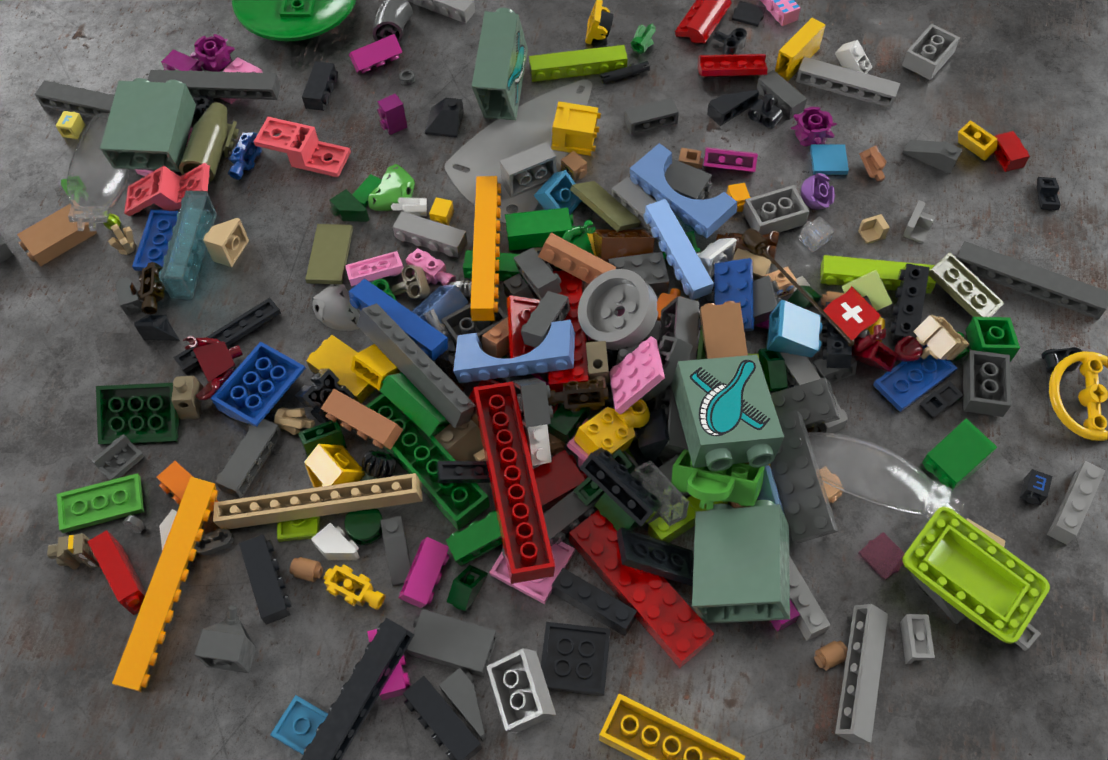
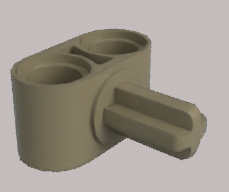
M406 265L402 269L403 282L393 285L391 289L394 296L407 292L408 296L414 299H425L430 294V288L423 268L415 265Z

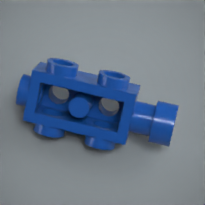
M243 133L229 158L234 164L228 171L230 177L240 180L244 174L243 170H250L255 166L254 160L256 156L262 153L261 147H257L254 144L257 133Z

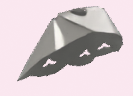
M331 284L312 298L314 313L317 319L325 326L340 331L359 329L357 324L360 314L350 304L349 293L344 284H335L336 286Z

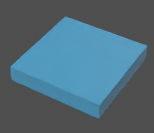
M811 144L810 152L813 175L818 173L825 175H848L849 168L845 144Z
M295 695L270 736L304 755L305 748L314 739L318 726L324 722L328 713Z

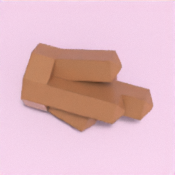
M877 146L859 153L869 177L876 178V181H883L885 176L882 170L887 161L881 155Z

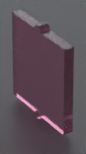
M884 532L873 541L869 540L868 545L858 553L884 580L894 572H899L900 567L904 565L903 556L905 553Z

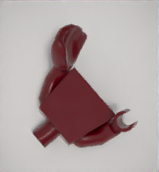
M881 325L874 326L873 335L869 334L865 338L857 337L854 346H851L854 358L866 365L891 372L895 361H916L923 354L922 345L913 336H906L898 341L894 351L880 341H877L883 340L886 337V328L881 330Z
M188 336L183 339V341L190 343L185 349L193 348L208 381L205 387L196 394V398L198 400L211 399L220 386L234 372L236 366L233 359L242 356V351L239 345L228 349L225 342H221L218 339Z

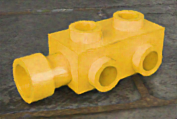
M344 564L341 567L335 565L333 569L329 568L326 571L324 584L330 594L336 597L338 594L345 597L344 600L352 606L358 604L363 607L365 602L369 603V606L376 610L382 606L386 596L379 591H373L374 588L370 583L371 580L367 576L360 574L358 577L352 574L353 570ZM344 581V586H338L340 582Z

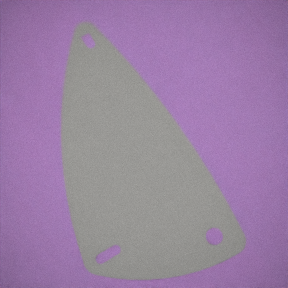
M580 80L536 97L518 107L516 120L497 119L476 134L445 163V170L456 188L475 206L476 176H485V174L497 176L502 189L501 206H498V208H501V218L497 220L506 223L505 214H509L506 211L509 205H516L518 207L517 213L534 211L539 204L534 194L542 185L511 198L502 185L500 161L545 142L551 148L552 126L558 101L587 106L592 90L591 81ZM579 85L585 87L581 94L576 93ZM553 150L556 155V168L558 172L561 167V159L567 156L568 152ZM458 164L467 167L470 171L465 173L453 168V165Z

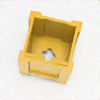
M558 101L552 126L551 149L569 153L575 151L577 154L591 156L592 151L595 152L596 146H593L594 138H597V132L599 133L600 128L597 127V119L601 118L598 108Z

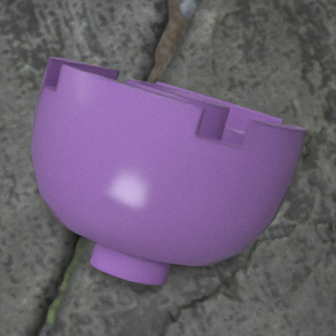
M818 173L810 176L801 185V198L805 205L811 209H824L834 202V187L829 185L828 181L830 179L825 174Z

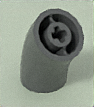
M407 0L383 1L373 23L372 33L375 41L395 34L398 43L401 41L403 28L413 14L412 7Z

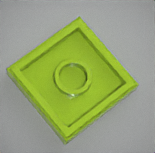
M320 516L277 522L278 542L311 539L320 532Z

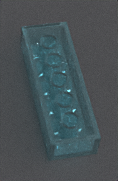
M186 190L185 196L181 200V209L177 213V222L172 230L173 235L168 242L167 255L164 256L163 268L159 272V279L171 299H193L207 250L203 239L205 234L214 226L217 215L207 191Z

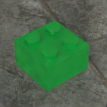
M973 317L965 330L971 350L1010 355L1011 362L1020 349L1010 317Z

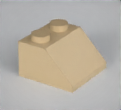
M235 218L212 226L209 232L205 234L203 241L214 262L232 267L249 242L241 220Z

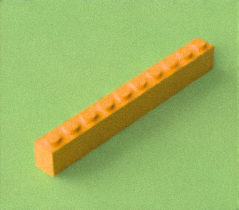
M476 176L470 306L472 321H495V313H498V302H495V299H499V289L495 286L499 285V273H496V271H499V260H496V257H500V247L497 246V244H500V233H497V231H500V220L497 219L501 218V208H498V206H501V195H498L501 194V183H498L497 176Z
M194 477L189 479L112 684L115 686L141 692L142 687L146 688L151 675L148 674L150 666H154L157 661L158 653L155 652L158 644L162 645L166 636L164 631L166 623L170 624L174 614V611L171 610L174 602L177 603L182 592V590H179L181 582H185L188 577L189 561L193 562L197 551L194 549L195 544L202 539L204 530L201 529L204 521L208 522L211 514L209 506L211 502L214 503L218 495L215 483Z

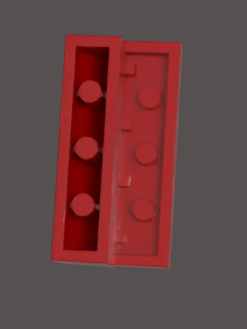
M696 0L675 30L676 37H690L691 42L706 43L732 4L731 0Z
M766 54L699 55L698 72L701 76L767 75Z

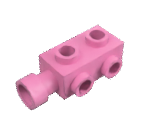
M417 248L406 259L407 265L423 268L428 284L431 282L436 285L438 282H441V285H449L450 282L456 281L454 275L446 272L444 262L433 258L426 251L423 252Z

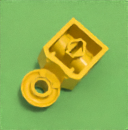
M639 399L622 414L616 412L615 409L607 407L580 426L573 440L588 455L601 447L612 455L619 449L623 452L629 448L635 437L634 428L643 427L648 423L650 418L649 408L642 399Z

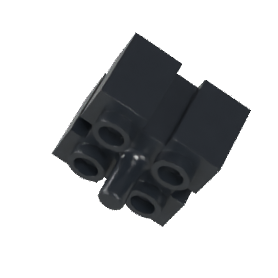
M320 369L310 379L313 384L304 385L294 395L304 407L313 408L310 413L320 423L331 421L325 417L327 413L321 407L333 389L352 399L355 397L345 385L337 384L340 379L330 369Z

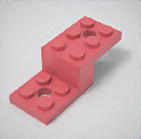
M267 117L254 140V144L257 147L287 153L291 167L337 178L351 154V150L348 147L319 141L315 127Z
M203 163L182 176L177 175L165 166L160 167L128 186L124 213L132 216L153 203L167 211H176L192 203L208 192L210 166Z

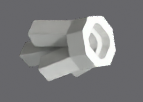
M399 198L397 200L399 203L391 205L392 210H401L416 216H427V198Z

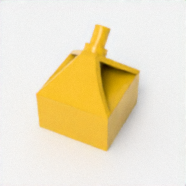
M318 444L304 461L314 488L358 482L365 475L362 467L341 445Z

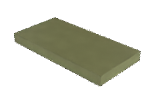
M595 181L572 185L570 190L617 232L640 226L641 221Z
M317 224L305 279L306 283L343 284L345 265L353 232L352 225Z
M950 252L929 270V276L973 317H991L1004 304L997 295Z

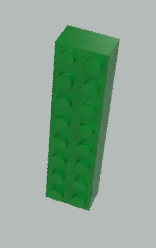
M383 393L366 405V407L395 422L403 429L391 450L386 447L385 449L408 474H417L422 482L423 492L458 531L490 507L488 495L477 483H438L437 462L456 460L434 436L429 437Z

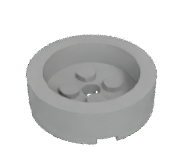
M627 269L610 270L596 277L584 290L578 305L579 323L582 330L595 342L606 341L607 349L631 348L644 340L653 329L658 317V299L651 286L635 272ZM618 309H625V312L622 316L617 315Z

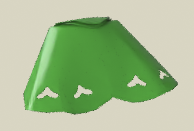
M397 164L388 167L381 184L368 196L370 209L391 211V205L399 203L397 201L399 198H412L415 180L404 168ZM408 187L411 190L409 194H407L406 189Z

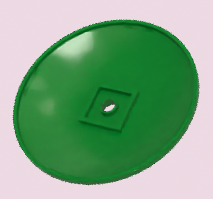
M232 0V7L240 24L251 33L270 40L298 41L319 36L339 25L350 14L356 0Z

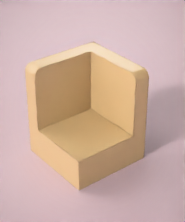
M882 214L862 220L858 231L865 243L869 244L885 239L890 227Z

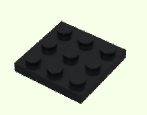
M546 622L541 669L548 690L604 696L611 629Z

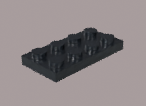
M622 527L618 530L617 538L622 565L693 586L694 555L692 550Z

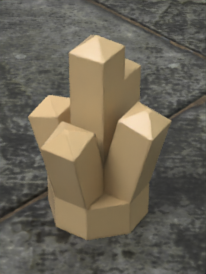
M117 224L111 226L117 239L112 237L108 240L109 244L116 248L120 254L129 255L134 252L136 244L130 226L123 228L124 235Z
M279 408L274 419V423L279 428L285 429L293 435L299 433L302 428L310 429L315 426V420L307 419L304 408Z

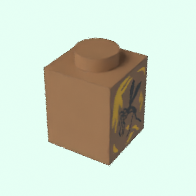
M573 151L561 159V171L566 170L573 181L576 182L587 174V162Z

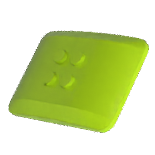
M945 506L935 511L903 556L904 566L925 585L980 627L1008 644L1015 643L1021 637L1050 590L1049 582L1045 577L954 510Z

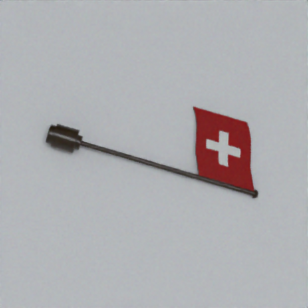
M750 228L742 234L743 243L754 255L764 253L848 342V346H854V340L857 336L878 321L880 314L852 286L845 294L833 300L822 310L766 251L768 241L757 230Z

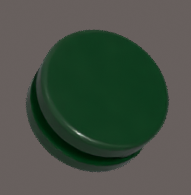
M377 508L348 512L344 523L349 538L356 544H372L379 540L383 534L381 526L383 517Z

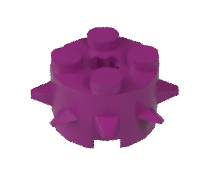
M213 34L214 37L210 36L207 38L202 36L195 42V52L191 53L190 57L198 59L199 63L197 66L201 65L204 70L221 72V69L225 68L232 61L230 53L235 50L234 47L227 46L226 42L228 39H224L220 35Z
M820 107L805 108L801 114L793 116L797 121V125L791 127V129L795 130L797 139L805 147L811 146V144H825L828 138H834L835 136L831 131V127L837 125V123L833 122L829 112L821 111Z

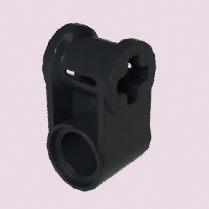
M1077 347L1049 349L1044 351L1041 357L1046 362L1047 373L1052 374L1057 364L1065 357L1083 351ZM1081 361L1071 364L1064 372L1075 371Z

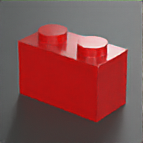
M1011 131L995 135L994 137L997 138V150L994 152V155L1004 171L1024 168L1030 155L1015 132Z

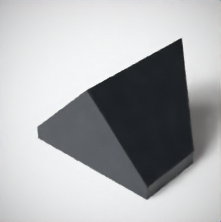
M147 315L134 322V326L143 340L180 341L169 323L167 315Z

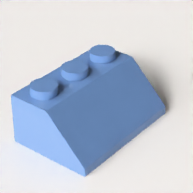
M440 285L411 312L427 322L423 314L434 309L442 324L441 319L463 308L468 303V300L456 285Z

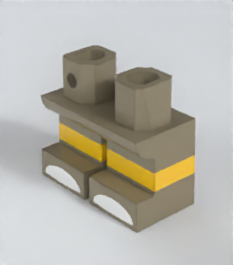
M83 533L58 537V544L48 545L47 556L50 559H56L59 566L67 565L73 570L77 569L80 563H85L90 568L99 567V563L87 542L90 539Z

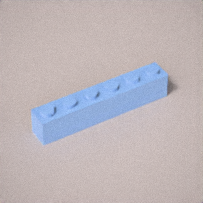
M666 199L646 205L645 214L643 215L646 224L650 225L653 237H657L661 251L665 252L668 264L673 266L677 280H680L683 284L684 293L689 295L691 300L711 294L714 283Z

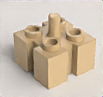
M929 315L913 331L917 335L916 339L924 346L928 345L923 350L921 356L923 359H926L931 354L937 360H953L969 345L940 316Z

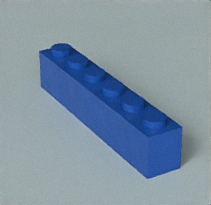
M363 279L349 291L350 304L355 309L362 310L377 303L433 362L448 349L447 336L368 280Z

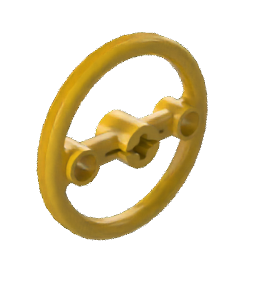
M1077 352L1061 360L1051 374L1049 396L1052 407L1061 422L1075 434L1095 441L1108 440V431L1105 430L1107 420L1101 415L1100 404L1107 400L1108 391L1102 384H1099L1098 373L1102 371L1103 366L1108 368V357L1096 352ZM1078 361L1082 362L1079 370L1085 377L1086 388L1081 390L1078 395L1080 403L1087 407L1088 418L1083 422V426L1073 420L1067 413L1059 392L1060 380L1068 366Z

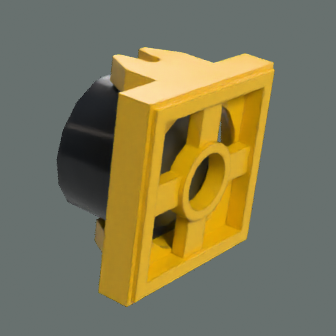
M603 0L595 1L589 16L585 39L587 44H591L593 38L597 40L607 38L611 30L614 14L602 6Z

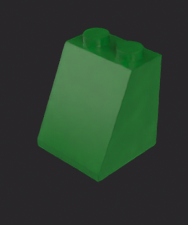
M966 418L926 455L922 464L928 472L933 473L944 487L952 492L987 462L997 446Z

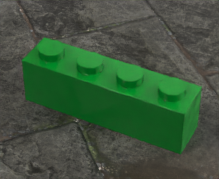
M466 250L463 273L464 278L472 280L473 250ZM500 253V257H496V260H499V271H496V273H499V281H505L520 274L514 261V257L520 254Z
M496 511L490 512L481 521L472 522L468 528L452 533L450 538L446 539L455 561L460 566L503 544Z

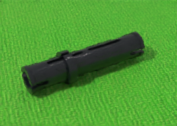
M645 61L635 65L632 63L628 67L601 73V79L604 78L602 82L605 84L650 71V66H647L649 62Z

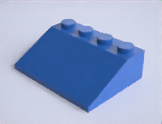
M260 341L211 397V400L216 408L227 416L257 427L306 367Z

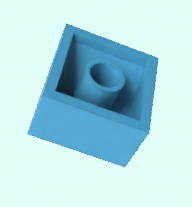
M566 170L553 173L534 194V197L545 210L568 207L569 214H571L582 202L570 190L572 185L576 183Z

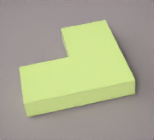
M877 270L842 285L844 293L852 286L862 297L867 295L876 311L893 304Z

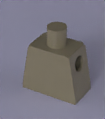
M606 341L586 343L589 379L603 380L604 388H606V383L610 382Z
M179 376L174 378L172 403L180 419L200 418L202 400H198L196 394L204 386L195 376Z

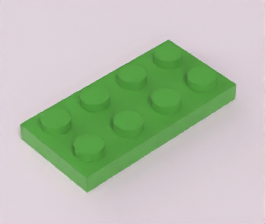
M137 473L57 494L59 530L65 533L144 512L140 475Z

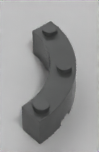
M663 335L658 348L665 379L640 399L647 402L659 395L672 383L678 361H687L693 345L679 338ZM611 382L606 383L609 400H605V404L614 407Z

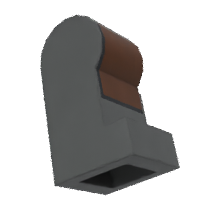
M126 277L119 279L115 287L120 306L125 314L141 310L142 301L136 294V288L131 280Z

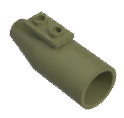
M212 103L194 125L179 166L182 175L206 163L210 166L209 183L214 179L222 153L224 152V157H228L229 152L233 151L235 145L233 140L237 139L239 129H236V121H233L232 125L227 123V108L223 104Z

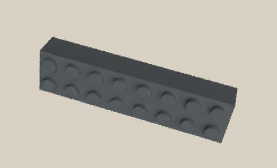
M678 296L661 310L659 345L663 335L679 338L693 345L687 361L696 360L698 352L699 301ZM670 384L655 397L654 411L661 408L665 409L670 440L659 456L671 459L677 454L680 455L684 449L688 450Z

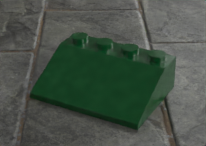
M173 383L96 386L98 444H112L115 439L123 434L131 443L177 441L180 418L172 403Z

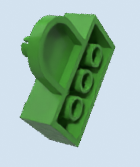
M684 449L673 465L671 488L683 493L688 492L691 496L700 499L699 506L704 509L705 504H707L706 510L713 509L714 501H731L745 507L754 506L762 490L765 466L752 467L750 464L737 463L732 464L731 467L723 471H711L708 469V466L693 468L689 450Z

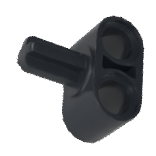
M736 28L729 35L715 31L713 39L724 43L723 55L739 54L745 47L747 31L743 28Z
M766 94L764 100L758 99L748 110V116L751 120L769 129H773L783 117V112L780 108L773 105V95Z

